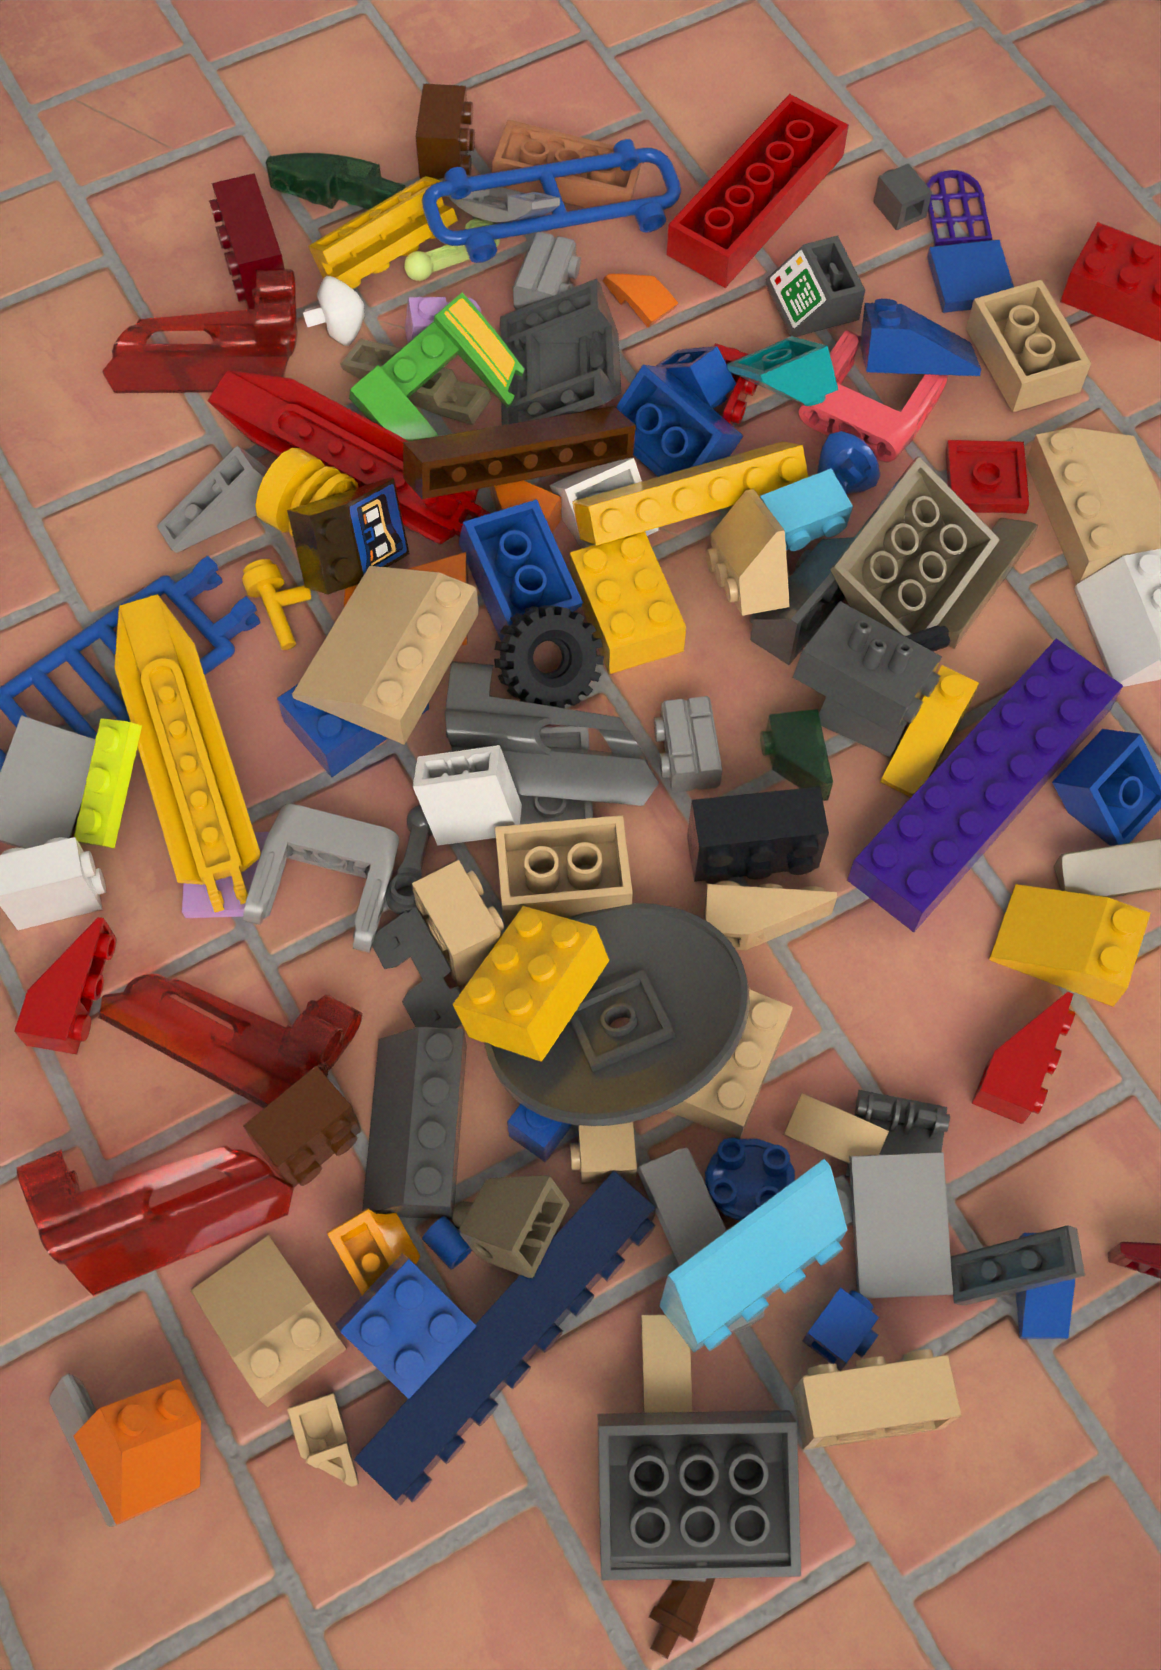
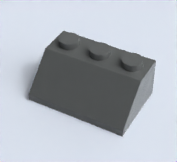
M854 537L822 539L812 551L810 549L804 551L796 564V570L788 577L790 607L752 614L750 622L753 624L750 638L752 642L787 665L792 663L837 604L845 599L830 568Z

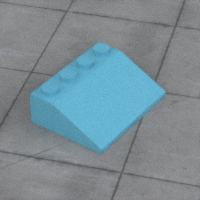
M825 1158L668 1274L659 1307L693 1353L704 1345L709 1351L719 1346L732 1334L728 1328L731 1324L742 1316L746 1322L751 1321L770 1305L766 1298L780 1288L784 1294L788 1293L807 1277L802 1270L816 1260L823 1266L842 1251L843 1247L839 1242H841L848 1229L832 1169Z

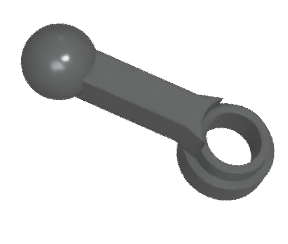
M421 805L415 806L408 813L407 827L411 833L404 861L398 869V875L389 882L386 889L387 905L393 912L399 915L405 911L409 913L415 907L414 905H416L414 895L403 896L397 893V890L405 886L412 887L413 882L422 878L421 869L429 836L433 835Z

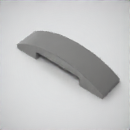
M489 189L471 192L463 199H453L451 195L448 196L453 203L468 214L491 222H507L538 217L560 206L559 197L539 192L508 196V200L490 196Z

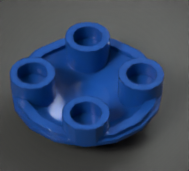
M727 1138L723 1140L718 1146V1151L711 1157L705 1171V1185L715 1207L725 1216L739 1221L795 1181V1170L790 1162L788 1151L783 1146L774 1145L760 1139Z

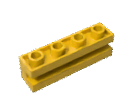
M425 176L308 245L322 278L324 279L326 276L335 277L352 289H355L361 284L362 278L371 273L377 274L388 269L392 260L417 251L420 248L419 244L429 238L435 239L429 229L423 211L422 198L425 191L431 185L442 180ZM442 197L439 198L436 202L443 224L448 228L457 222L458 219L453 207L446 206Z

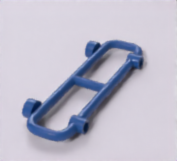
M624 139L615 144L613 147L614 153L467 177L464 168L455 167L446 172L444 176L446 181L433 184L425 191L422 198V206L429 229L435 238L450 246L465 245L470 261L481 263L490 260L496 255L497 247L494 240L632 215H635L640 231L653 232L661 228L666 222L663 210L672 207L679 200L681 193L680 181L667 155L654 148L636 149L631 139ZM640 163H652L659 168L667 188L666 193L659 196L567 212L555 178L620 167L623 171H629ZM539 180L545 194L560 198V206L551 211V215L459 231H452L445 227L436 203L439 198L451 195L453 199H463L474 191Z

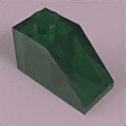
M818 709L769 715L766 731L760 732V743L763 756H770L772 770L799 788L820 786L823 801H828L833 778Z

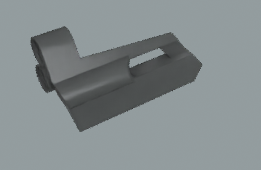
M452 661L445 710L446 737L449 739L452 752L500 745L518 795L643 806L658 786L659 782L649 767L644 753L620 717L490 696V687L494 665ZM548 724L596 728L602 734L612 752L545 746L541 740L540 732L543 726Z

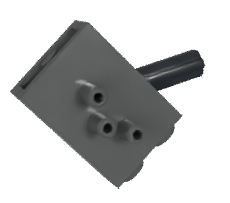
M840 601L802 650L792 678L895 735L904 720L911 724L923 704V701L919 699L921 695L929 698L938 684L941 676L935 673L942 656L934 653V651L948 647L951 642L949 630L946 626L940 627L936 625L903 636Z

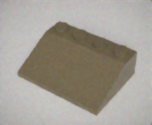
M918 456L908 466L830 570L850 607L901 635L907 636L939 625L1000 539Z

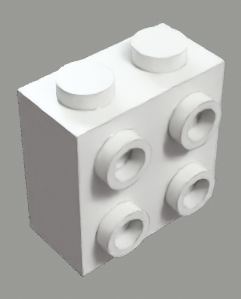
M500 745L417 757L413 789L438 846L496 838L495 827L520 825L522 804Z
M64 837L53 838L44 845L27 849L11 848L5 850L0 855V907L17 930L102 910L100 894L106 893L102 871L100 868H95L90 850L84 852L75 837L69 839Z

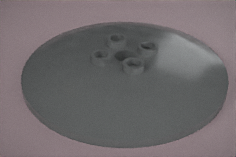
M632 903L630 905L585 912L569 918L596 926L609 962L542 1062L484 1042L488 1059L498 1080L515 1100L533 1112L555 1121L583 1126H610L645 1119L664 1112L694 1095L708 1084L731 1058L741 1040L749 1015V985L742 961L731 942L721 931L699 916L685 910L658 904ZM626 1017L630 1019L623 1027H610L611 1023L618 1018Z

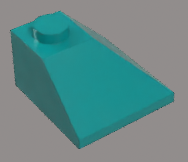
M793 336L727 364L729 372L783 397L803 403L805 406L819 404L826 400L825 395L838 390L828 346Z

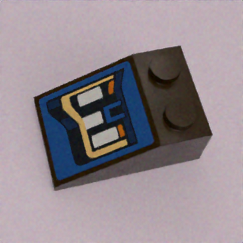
M394 478L380 480L287 510L305 588L328 595L359 584L369 566L389 567L410 554Z

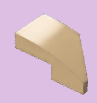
M335 1392L289 1407L287 1411L301 1458L307 1460V1464L335 1476L351 1487L358 1485V1476Z

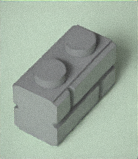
M542 232L534 233L513 286V301L516 310L571 289L570 284H568L570 278L576 279L578 277L581 265V257L576 256V243L573 239L560 236L554 238L553 235Z
M708 696L695 697L688 700H666L661 703L660 717H654L656 742L664 741L665 753L659 754L661 777L669 778L671 791L673 792L691 791L694 788L698 790L710 789L720 786L722 765L710 698Z

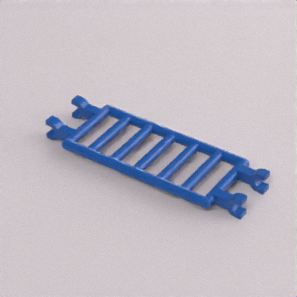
M206 556L197 563L193 571L177 583L170 576L163 575L120 604L123 605L156 594L161 596L165 593L215 648L199 659L204 676L235 653V647L230 642V639L242 631L253 629L261 623L254 613L257 611L256 606L247 596L237 602L231 609V612L216 623H213L193 602L192 599L204 590H212L223 583L222 578L216 573L219 570L218 565L209 556ZM119 606L0 687V709L16 728L21 715L28 717V715L13 698L31 685H34L75 733L96 739L97 732L47 676V674L66 661L116 717L114 720L130 722L125 702L80 653V651L100 638L115 655L117 633L113 629L118 625ZM0 748V772H1L3 763H4L5 758H6V754L4 753V751H3L1 748Z

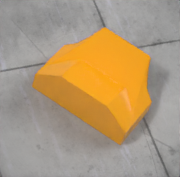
M367 1208L326 1232L361 1295L372 1286L402 1253L415 1265L420 1258L419 1252L397 1213L377 1214Z

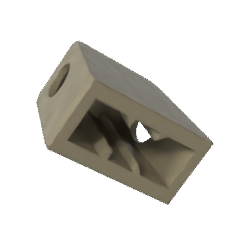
M550 1176L489 1178L482 1185L473 1203L461 1201L455 1206L453 1223L456 1228L460 1229L461 1237L480 1259L522 1276L533 1278L570 1203Z

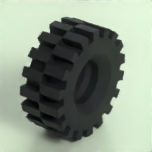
M541 605V607L532 606L526 608L524 614L516 613L510 619L513 621L511 626H503L500 633L505 635L502 642L496 641L494 649L500 651V658L494 659L495 668H499L502 671V674L498 675L501 684L509 687L507 692L513 697L521 699L520 701L565 708L564 705L566 704L572 706L581 702L578 698L580 695L588 696L593 691L588 685L591 680L598 682L601 673L595 672L596 664L603 665L604 656L597 655L596 649L603 646L601 639L594 638L592 635L597 630L592 623H585L583 621L585 619L583 615L578 612H571L570 609L549 605ZM545 641H552L557 644L562 654L560 665L550 673L539 671L533 661L536 647Z

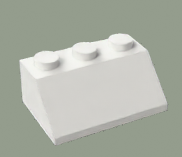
M1161 548L1122 556L1076 584L1074 588L1107 674L1122 684L1123 687L1161 679Z

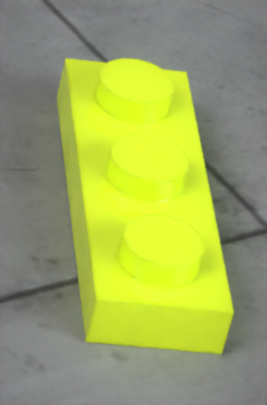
M100 718L74 834L78 842L115 849L142 725L128 721Z

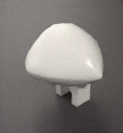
M326 276L317 292L320 305L305 309L303 315L307 327L326 322L329 336L340 344L349 346L355 340L364 319V303L358 293L347 284L335 277Z

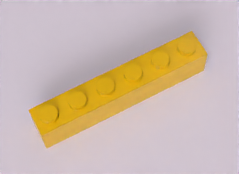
M782 441L572 501L580 540L600 545L733 506L746 490L754 489L760 497L763 494L808 477L803 445Z

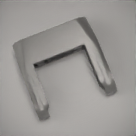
M283 805L266 838L247 896L243 921L261 925L263 920L270 915L282 874L289 858L367 879L354 921L353 949L370 953L385 904L386 889L392 878L400 840L399 836L394 831L382 826L300 805Z

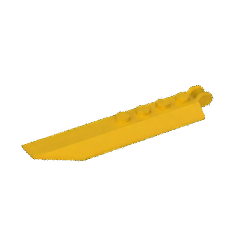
M158 594L119 605L114 668L130 722L142 725L138 749L177 882L205 884L212 907L216 913L224 910V899L217 887L216 880L232 876L236 898L240 901V904L246 903L248 892L241 872H244L260 858L261 852L195 644Z

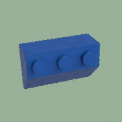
M643 364L616 406L622 414L636 425L633 455L658 477L729 457L743 438V435L669 370L663 367Z
M537 499L463 522L459 546L462 553L466 552L468 567L501 642L505 636L500 633L503 626H511L513 621L510 618L516 613L524 614L526 608L549 605L568 608L571 612H574L582 606L583 601Z

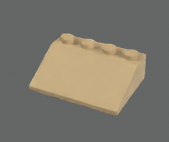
M1075 427L1035 435L1026 464L1076 584L1122 556L1161 548V494L1135 436Z
M369 566L292 693L293 698L405 745L479 614L476 587L439 572Z

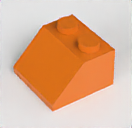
M180 1379L100 1407L73 1435L116 1525L188 1495L200 1487L201 1420Z

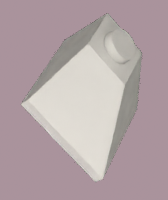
M627 458L581 470L551 484L550 487L552 493L561 496L562 520L580 548L583 549L594 544L580 540L572 501L642 482L634 458ZM659 528L647 530L645 533L648 536L659 531Z

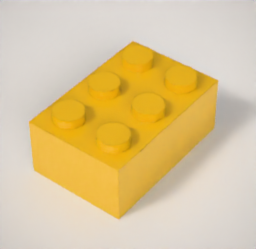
M645 531L570 552V574L583 601L581 607L587 622L592 623L597 630L592 634L594 638L601 639L603 647L598 649L601 656H604V663L609 674L684 652L686 625Z
M523 906L452 1004L468 1037L542 1062L609 962L596 926Z

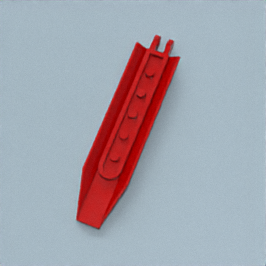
M227 370L207 400L252 443L278 457L290 448H300L320 459L325 466L334 467L341 474H347L354 478L358 483V487L387 478H394L404 526L438 545L451 539L455 534L460 537L462 523L468 514L473 518L490 514L489 511L475 504L479 489L421 499L403 479V442L408 440L292 378Z

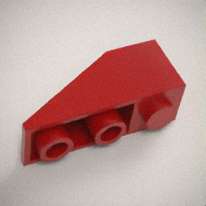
M97 917L27 990L14 1030L26 1046L77 1055L80 1042H84L88 1038L91 1028L89 1013L93 1000L97 1001L101 996L104 985L102 971L106 960H111L116 947V937L104 918Z
M1066 992L994 1051L984 1068L972 1104L1020 1124H1023L1032 1112L1039 1114L1048 1093V1089L1041 1087L1045 1074L1052 1075L1062 1053V1050L1055 1048L1060 1034L1063 1036L1067 1035L1075 1017V1011L1069 1009L1074 994Z

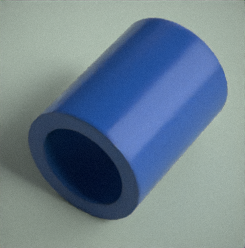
M446 1216L441 1217L432 1224L422 1237V1240L450 1269L457 1267L472 1252V1249L461 1237L460 1231Z

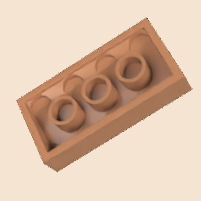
M507 120L493 158L491 173L614 153V145ZM641 163L629 171H623L620 167L557 177L555 181L564 203L591 208L631 201ZM540 180L503 187L523 193L539 192L545 194Z

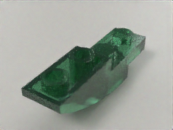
M293 153L269 156L265 161L271 188L331 209L335 207L339 200H342L348 204L357 205L369 210L406 188L403 184L382 178L379 164L343 155Z

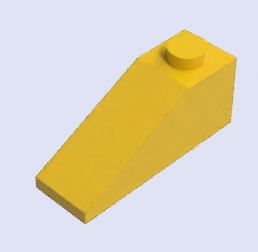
M941 665L937 672L941 676L938 684L929 698L923 697V704L913 722L909 724L880 781L909 797H912L934 772L967 713L979 685V682Z

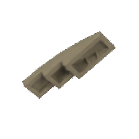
M359 339L340 365L346 372L362 379L377 365L383 366L402 348ZM442 368L408 399L414 406L443 417L473 425L492 398L487 387L457 381L452 369Z

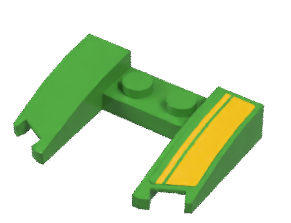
M462 292L434 316V321L390 360L381 367L377 365L350 389L349 399L367 419L408 441L425 439L439 435L408 398L457 355L463 359L507 408L512 404L515 396L508 392L514 373L522 377L525 369L498 333Z

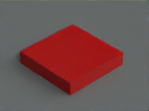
M948 440L945 449L948 486L973 512L1027 513L1029 493L1024 442Z

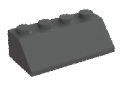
M416 1027L379 1039L362 1211L368 1208L377 1214L397 1213L398 1217L440 1219L446 1216L449 1220H453L467 1050L464 1029Z

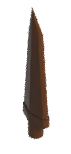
M707 1578L705 1582L672 1581L657 1606H654L649 1616L650 1619L661 1625L650 1647L652 1651L668 1659L679 1636L693 1643L716 1578Z

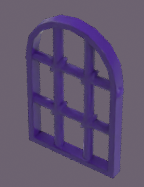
M956 170L942 171L932 176L927 183L929 189L937 181L940 187L938 194L931 195L928 207L934 246L992 240L984 194L978 181L971 175ZM945 178H957L958 193H946ZM964 181L968 182L975 192L966 193ZM969 198H978L981 215H970ZM950 199L962 200L964 210L962 216L951 217ZM932 200H942L945 212L943 217H934ZM974 221H983L986 236H975L972 225ZM955 222H966L969 237H955L953 227ZM936 223H947L950 238L938 237Z

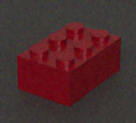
M255 173L212 183L215 199L209 200L215 223L221 222L222 224L215 228L221 248L224 250L229 249V252L224 253L229 274L232 277H238V279L232 280L238 302H246L250 315L292 305L282 254Z

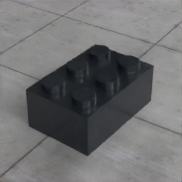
M820 786L692 800L687 839L694 882L705 881L709 884H716L720 881H728L730 878L743 876L757 880L767 878L772 873L780 872L803 875L819 868L829 835Z

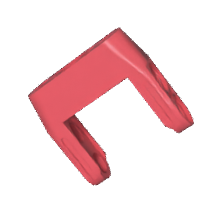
M846 330L830 352L838 390L825 395L826 400L819 404L805 406L802 403L798 411L799 417L807 426L827 436L839 431L853 434L870 446L878 460L891 462L913 441L940 398L948 376L925 374L901 412L841 385L854 365V356L861 341V336Z

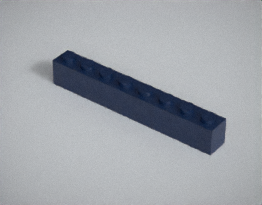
M613 1171L554 1236L534 1277L528 1278L522 1275L517 1277L475 1324V1329L354 1458L356 1463L399 1505L407 1498L412 1503L416 1501L432 1482V1479L428 1476L430 1471L440 1460L448 1464L465 1445L466 1441L461 1436L474 1422L481 1426L497 1409L499 1404L494 1399L505 1386L508 1385L511 1389H514L528 1374L531 1366L527 1362L539 1348L544 1353L547 1352L563 1333L559 1325L570 1313L577 1317L589 1305L595 1296L590 1291L602 1277L609 1281L624 1264L625 1259L621 1255L632 1243L639 1247L649 1237L656 1227L652 1222L656 1207L619 1174Z

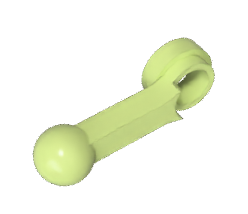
M475 218L466 224L465 229L497 223ZM500 239L494 240L496 247L499 245ZM445 245L428 252L415 251L410 253L405 260L404 268L406 274L411 279L423 281L435 271L470 259L465 245Z

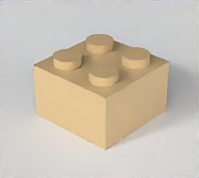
M457 860L413 882L412 887L416 906L452 969L450 972L456 985L460 986L472 978L502 936L501 931L505 928L495 907L486 908L481 898L484 891L474 871L466 873L460 861Z

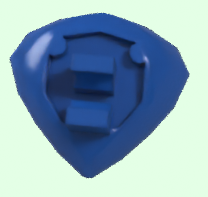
M843 431L829 434L822 446L817 474L832 468L846 494L864 492L875 487L880 477V470L877 458L870 446L859 437Z

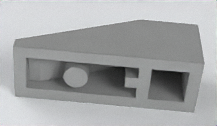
M236 446L157 525L171 550L178 553L254 517L257 514L255 507L257 492L263 477L268 471L266 466L239 446Z

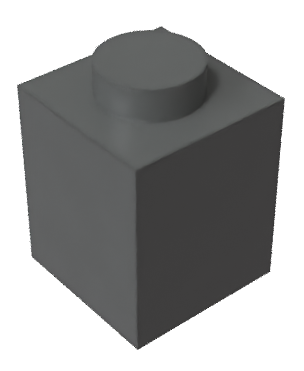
M908 163L894 170H888L878 177L874 204L897 231L926 218L932 191Z

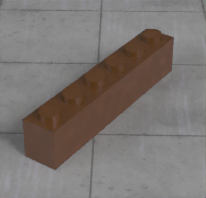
M612 406L403 442V479L421 499L584 470L633 458L636 425L616 407Z

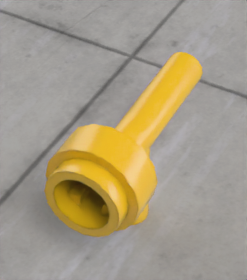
M260 559L248 564L243 569L244 575L242 577L247 595L254 598H262L281 649L289 650L295 647L296 641L282 607L311 600L310 589L302 585L278 591L284 585V579L279 566L273 564L270 559Z

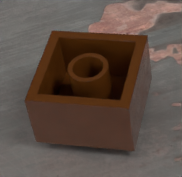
M423 83L415 136L420 179L425 176L438 180L445 178L446 172L455 167L464 168L466 174L471 176L472 160L471 155H468V151H474L475 129H469V124L472 125L473 102H467L466 86Z
M317 1066L243 1125L257 1151L290 1190L298 1184L304 1186L315 1179L322 1170L321 1165L332 1155L340 1156L347 1152L358 1139L356 1135L361 1132L352 1106Z

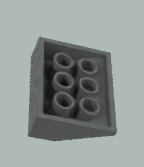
M790 1410L597 1414L601 1580L801 1576L797 1421ZM697 1562H707V1566H697ZM611 1563H637L670 1566L611 1568Z

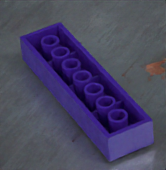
M1056 638L854 859L847 881L912 932H915L1106 716L1114 705L1123 685Z

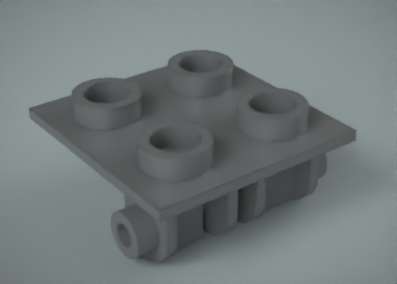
M858 1090L854 1116L889 1131L879 1155L942 1152L944 1132L948 1131L950 1114H947V1107ZM848 1163L845 1177H850V1168Z

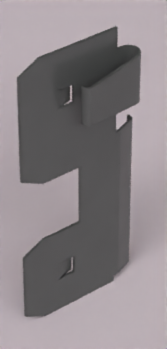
M414 905L415 907L409 913L405 911L378 930L372 947L384 969L395 968L411 957L423 981L409 990L402 1001L415 1027L457 1028L462 1023L452 1004L462 991L459 986L449 989L444 977L452 969L417 906Z

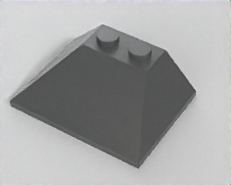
M597 279L500 317L501 338L525 369L522 377L514 373L508 392L515 395L512 404L507 408L501 402L502 425L583 412L605 404L621 394L619 334L601 284Z

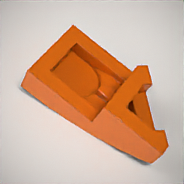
M608 274L602 280L621 305L628 302L647 328L670 313L678 305L676 299L655 276Z

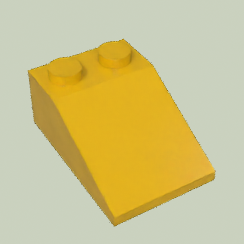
M1015 884L989 960L1114 1007L1128 988L1151 913L1109 897Z

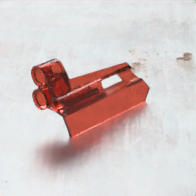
M293 269L255 270L257 275L256 289H252L255 309L139 319L136 325L125 329L117 338L112 350L113 358L102 371L113 392L212 393L227 370L284 377L288 359L295 351L298 334L296 325V288ZM162 331H205L213 339V343L146 344L152 334Z
M145 974L129 982L124 992L103 995L98 1018L258 1106L265 1108L315 1066L327 1077L329 1070L338 1061L358 1031L363 1013L326 994L317 1001L311 1000L308 1002L306 1009L297 1017L292 1027L289 1025L284 1027L177 978L170 980L159 974ZM175 994L232 1025L233 1030L170 997V995Z
M226 1145L82 1192L80 1191L78 1176L75 1170H69L63 1158L62 1149L18 1166L16 1170L21 1189L34 1223L39 1230V1237L44 1248L57 1263L65 1264L93 1296L288 1215L294 1190L292 1184H287L283 1179L275 1176L271 1168L257 1156L241 1149L232 1150ZM214 1168L227 1175V1177L151 1208L149 1206V1200L154 1190L203 1170Z

